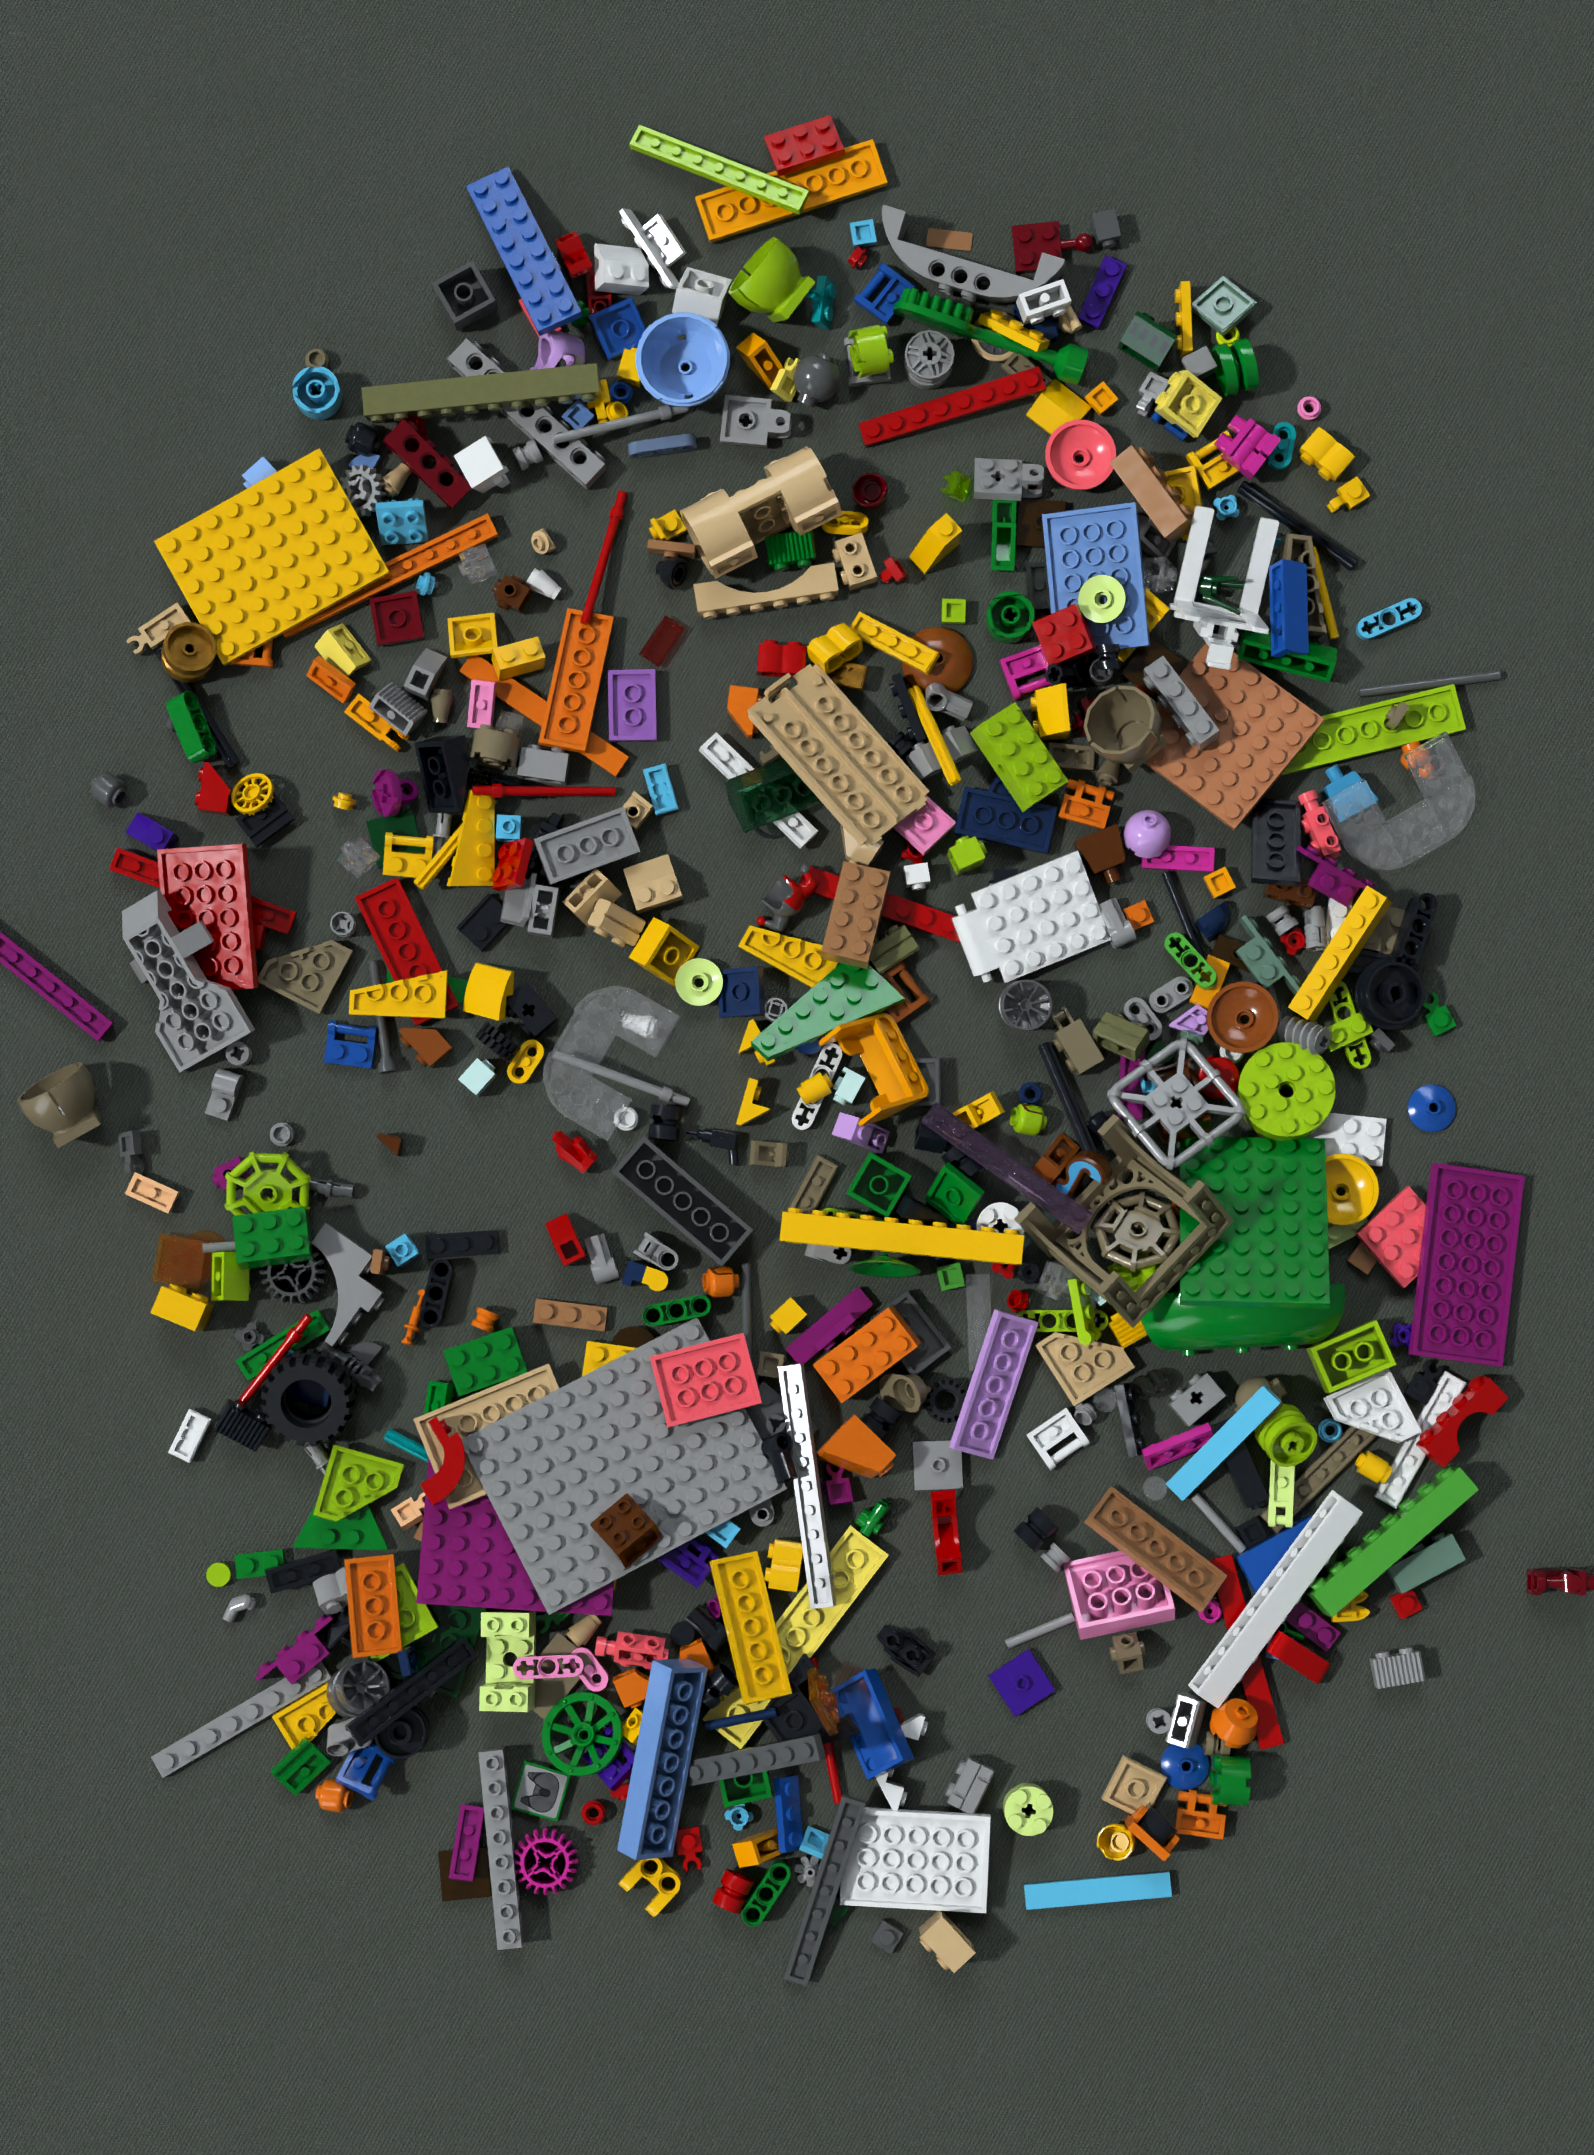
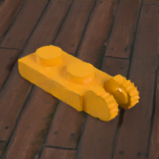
M358 694L344 713L379 741H384L393 750L398 752L401 748L395 741L388 738L387 735L393 730L400 738L406 741L410 736L407 735L405 737L369 708L371 703Z

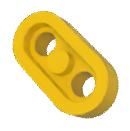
M842 511V515L821 525V528L830 534L855 535L861 532L864 534L868 530V517L861 512Z
M533 1039L525 1041L509 1064L507 1075L513 1083H526L540 1064L545 1051L539 1041ZM531 1048L537 1050V1054L533 1057L528 1054ZM518 1068L524 1069V1074L521 1077L515 1074Z

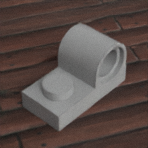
M218 1068L212 1081L211 1089L213 1091L205 1114L229 1121L245 1076Z

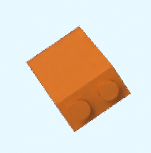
M855 1414L816 1452L817 1459L870 1479L876 1475L881 1477L895 1464L892 1460L896 1456Z

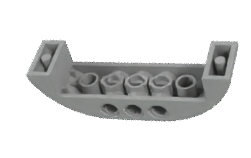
M886 205L882 207V220L886 236L897 257L916 277L938 287L940 292L953 296L954 292L961 294L962 299L976 302V299L991 303H1012L1017 301L1018 295L1057 281L1065 271V259L1042 252L1034 280L905 242L903 238L909 221L906 211ZM939 268L945 269L942 276H934L935 270ZM960 275L967 276V280L964 283H957L956 279ZM982 282L990 283L988 289H978Z

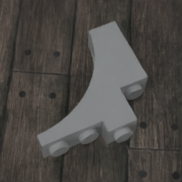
M325 1223L312 1243L328 1260L337 1283V1313L331 1331L325 1339V1342L329 1345L336 1347L337 1344L342 1345L348 1337L349 1333L346 1331L350 1325H356L361 1319L363 1313L360 1311L362 1308L371 1313L373 1309L377 1311L385 1301L382 1298L385 1292L362 1277L364 1273L368 1275L370 1272L373 1254L330 1224Z

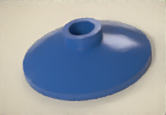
M1430 1084L1424 1085L1413 1092L1409 1098L1407 1110L1411 1122L1417 1128L1426 1132H1437L1445 1129L1452 1122L1456 1106L1452 1095L1445 1088ZM1431 1103L1436 1104V1112L1430 1111L1429 1106Z
M1171 1744L1166 1748L1161 1757L1160 1767L1162 1774L1167 1777L1166 1781L1170 1785L1178 1789L1188 1790L1199 1786L1205 1780L1209 1771L1208 1756L1204 1755L1203 1748L1198 1744L1189 1749ZM1183 1762L1190 1763L1188 1770H1182Z

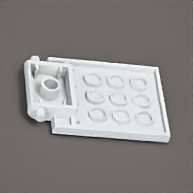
M1078 851L1071 852L972 892L971 896L976 908L967 911L964 903L957 905L955 908L958 915L952 917L973 976L981 975L983 982L992 980L990 971L999 968L1004 983L1111 940L1109 933L1106 931V924Z

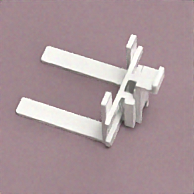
M1197 505L1193 514L1174 602L1169 603L1170 610H1176L1174 611L1175 618L1194 621L1193 627L1209 646L1206 664L1209 667L1230 670L1234 650L1232 642L1237 643L1239 636L1235 628L1269 634L1270 629L1258 615L1279 521L1264 517L1260 518L1242 598L1238 608L1241 614L1237 615L1217 605L1194 601L1214 515L1213 508ZM1214 625H1220L1218 634L1213 633Z

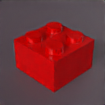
M1077 604L1032 622L1048 665L1054 663L1067 664L1096 651V643L1086 617Z

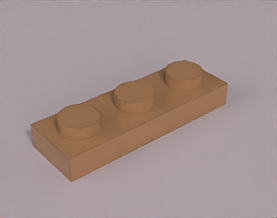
M536 1299L533 1323L605 1332L608 1308Z

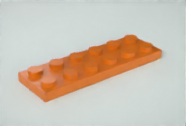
M567 608L538 743L542 746L586 754L614 617L593 613L590 624L584 625L580 623L583 611Z

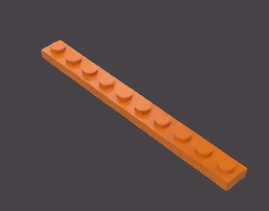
M488 513L385 562L390 574L283 633L285 639L498 537L499 535Z

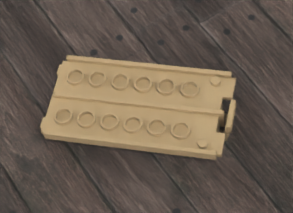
M809 664L795 674L792 679L798 685L791 690L787 689L790 683L789 679L791 678V675L787 673L765 690V697L747 710L749 713L748 718L847 832L861 846L863 844L867 847L875 845L886 832L913 811H918L925 806V802L928 800L925 796L930 791L818 664H815L813 667ZM777 695L776 701L772 702V698Z

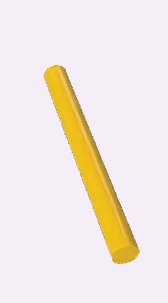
M1313 547L1316 560V576L1320 585V601L1323 604V614L1330 640L1339 638L1318 551L1316 547Z

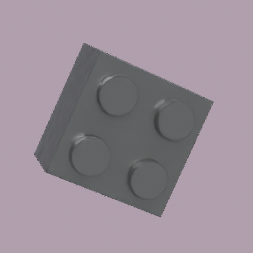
M473 260L431 283L436 296L457 332L498 309L495 298Z

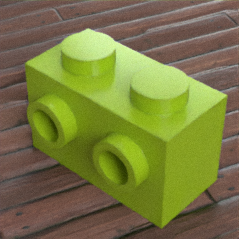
M968 835L956 840V844L948 850L947 856L957 876L983 865L986 857L985 854L987 853L982 840L977 841L975 836L969 838Z
M236 1252L212 1253L211 1301H249L251 1292L249 1283L250 1269H240L236 1260Z

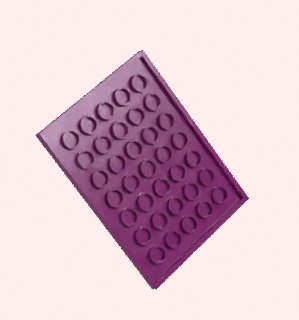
M429 1459L427 1480L435 1475ZM425 1495L416 1604L547 1612L487 1495L451 1510L446 1500L433 1507ZM614 1581L554 1613L612 1616Z

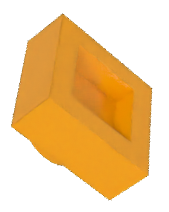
M1104 381L1084 398L1099 416L1118 401V397Z
M1226 867L1203 877L1213 899L1236 888Z

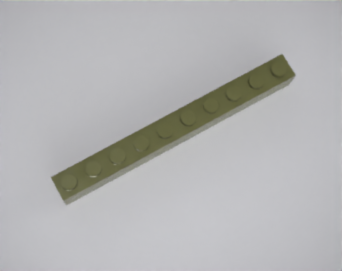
M597 363L361 387L363 413L368 421L371 420V423H383L385 419L394 418L396 421L408 420V416L430 418L432 414L441 413L442 416H452L457 411L473 414L478 413L479 409L487 408L488 411H500L502 407L511 406L513 409H522L526 407V404H535V406L541 407L548 406L549 402L559 401V404H570L575 399L591 402L595 401L596 397H602L600 368Z

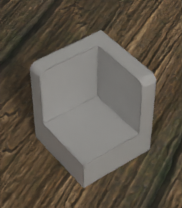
M1207 346L1183 357L1181 360L1185 369L1199 380L1215 373L1217 368Z

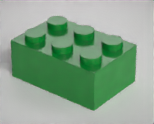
M305 1207L232 1216L236 1260L241 1270L313 1260L309 1215Z
M514 1327L503 1329L443 1351L459 1397L529 1372Z

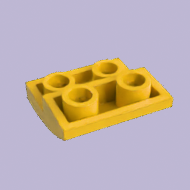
M479 962L475 963L467 983L463 1011L498 1021L505 1020L506 998L513 995L515 972Z

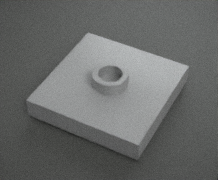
M951 1440L913 1442L914 1490L963 1489L962 1452L949 1447Z

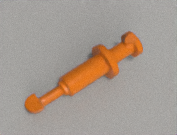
M423 1289L418 1291L420 1297L417 1305L413 1307L408 1325L404 1324V1328L408 1330L401 1343L413 1346L411 1341L414 1331H420L417 1326L425 1294Z

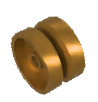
M183 622L175 625L168 631L161 650V663L164 670L173 679L180 682L193 683L202 680L209 673L216 655V641L213 634L206 627L195 622Z

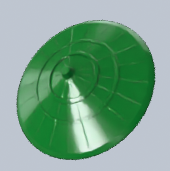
M883 1252L882 1256L854 1263L848 1268L857 1274L884 1278L911 1277L921 1273L917 1267L888 1256V1252Z

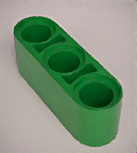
M185 691L169 699L166 703L167 711L187 759L192 763H198L216 754V743L195 694L191 691Z
M695 1295L652 1304L643 1310L642 1318L649 1326H660L699 1318L710 1312L711 1302L704 1295ZM698 1299H704L707 1302V1309L702 1313H698L694 1309V1303ZM674 1304L683 1306L684 1313L679 1318L673 1317L670 1313V1309ZM650 1309H657L660 1313V1318L655 1323H651L647 1319V1312Z
M775 1860L770 1864L744 1904L742 1919L746 1925L750 1927L758 1926L790 1879V1866L786 1861ZM778 1866L784 1867L787 1871L786 1875L782 1878H777L773 1874V1870ZM764 1887H768L773 1891V1895L768 1899L762 1898L759 1894L760 1890ZM750 1908H756L760 1915L756 1919H750L747 1917L746 1911Z

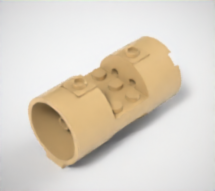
M808 446L786 457L772 461L764 467L767 479H761L755 485L745 490H739L731 497L728 496L724 489L709 493L700 501L680 510L682 520L698 554L715 579L758 558L754 545L764 541L766 536L775 535L791 526L801 536L842 515L840 503L834 490L831 489L826 478L827 475L811 448L808 449Z

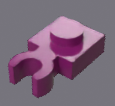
M830 1463L826 1464L824 1471L830 1477L829 1481L824 1482L828 1506L852 1503L853 1496L849 1477L842 1478L844 1468L838 1467V1471L833 1472L830 1468Z

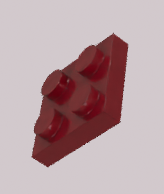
M416 591L369 599L378 647L425 639Z

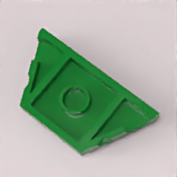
M369 1504L337 1522L313 1516L314 1506L294 1543V1548L388 1550V1545L382 1536L380 1527L372 1514Z

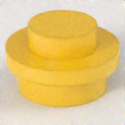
M612 402L606 406L605 411L609 421L628 416V410L621 402Z
M339 792L338 796H333L332 798L334 801L333 806L344 810H352L353 805H356V800L352 799L353 795Z

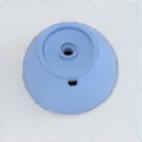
M676 312L656 320L647 327L638 343L636 369L644 388L654 398L674 407H693L711 399L721 389L727 378L730 366V351L724 335L716 324L701 315L690 312ZM685 335L686 339L678 341V336ZM684 364L690 366V369L686 372L681 370Z

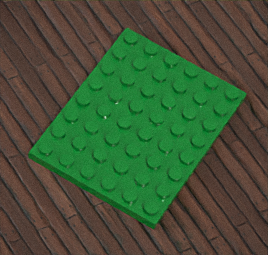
M1198 1136L1180 1140V1154L1200 1140ZM1219 1137L1209 1148L1205 1147L1180 1165V1180L1190 1188L1198 1180L1203 1182L1234 1220L1180 1278V1305L1330 1308L1325 1139L1303 1138L1294 1141H1278L1260 1137ZM1181 1208L1180 1244L1200 1224Z

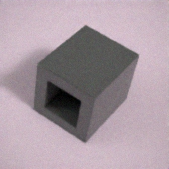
M1115 209L1093 213L1090 225L1096 248L1110 249L1115 247L1121 238Z

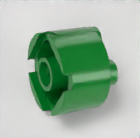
M1005 591L998 594L991 601L987 609L985 622L988 632L995 641L1006 644L1017 643L1023 640L1032 628V622L1035 617L1034 607L1028 598L1016 591ZM1008 613L1011 615V617H1014L1013 621H1009V619L1006 618V615Z
M1213 1755L1212 1767L1214 1772L1209 1774V1786L1214 1787L1211 1793V1804L1247 1806L1251 1787H1248L1249 1779H1251L1249 1758Z

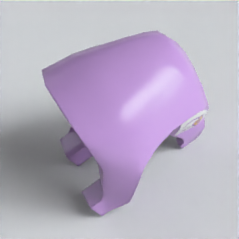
M554 330L540 336L536 365L531 367L530 370L554 368L561 358L566 361V366L584 365L585 346L583 341L571 334Z

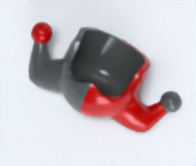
M805 864L800 868V872L804 874L805 878L803 883H796L784 874L762 899V902L774 913V920H767L764 916H759L756 919L758 925H765L779 932H783L786 929L791 916H794L801 910L804 900L817 887V883L810 873L809 865Z

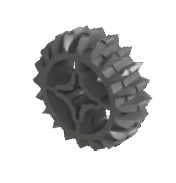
M318 1251L314 1252L313 1260H310V1263L298 1265L296 1262L284 1264V1269L275 1275L276 1265L268 1266L267 1271L261 1270V1275L268 1276L267 1279L261 1281L262 1284L270 1283L266 1292L270 1293L275 1290L272 1298L276 1300L282 1295L281 1303L283 1304L287 1302L288 1297H290L291 1305L296 1304V1297H298L300 1303H305V1294L309 1299L314 1298L311 1290L313 1289L316 1292L321 1290L315 1285L316 1282H325L324 1279L318 1278L319 1274H326V1270L318 1269V1266L325 1264L324 1260H315L320 1256V1253ZM291 1265L293 1268L302 1269L298 1271L295 1279L293 1276L285 1275L288 1274ZM312 1270L309 1283L302 1289L301 1279L303 1274ZM289 1280L295 1292L283 1290L277 1284V1281Z

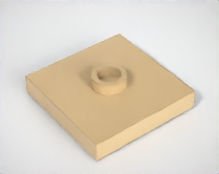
M1123 1755L1101 1799L1133 1814L1142 1804L1147 1809L1149 1806L1153 1807L1167 1777Z

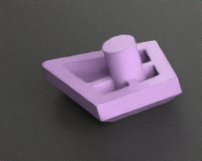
M1196 1004L1171 1022L1169 1027L1180 1031L1188 1030L1203 1037L1209 1030L1207 1026V1010Z

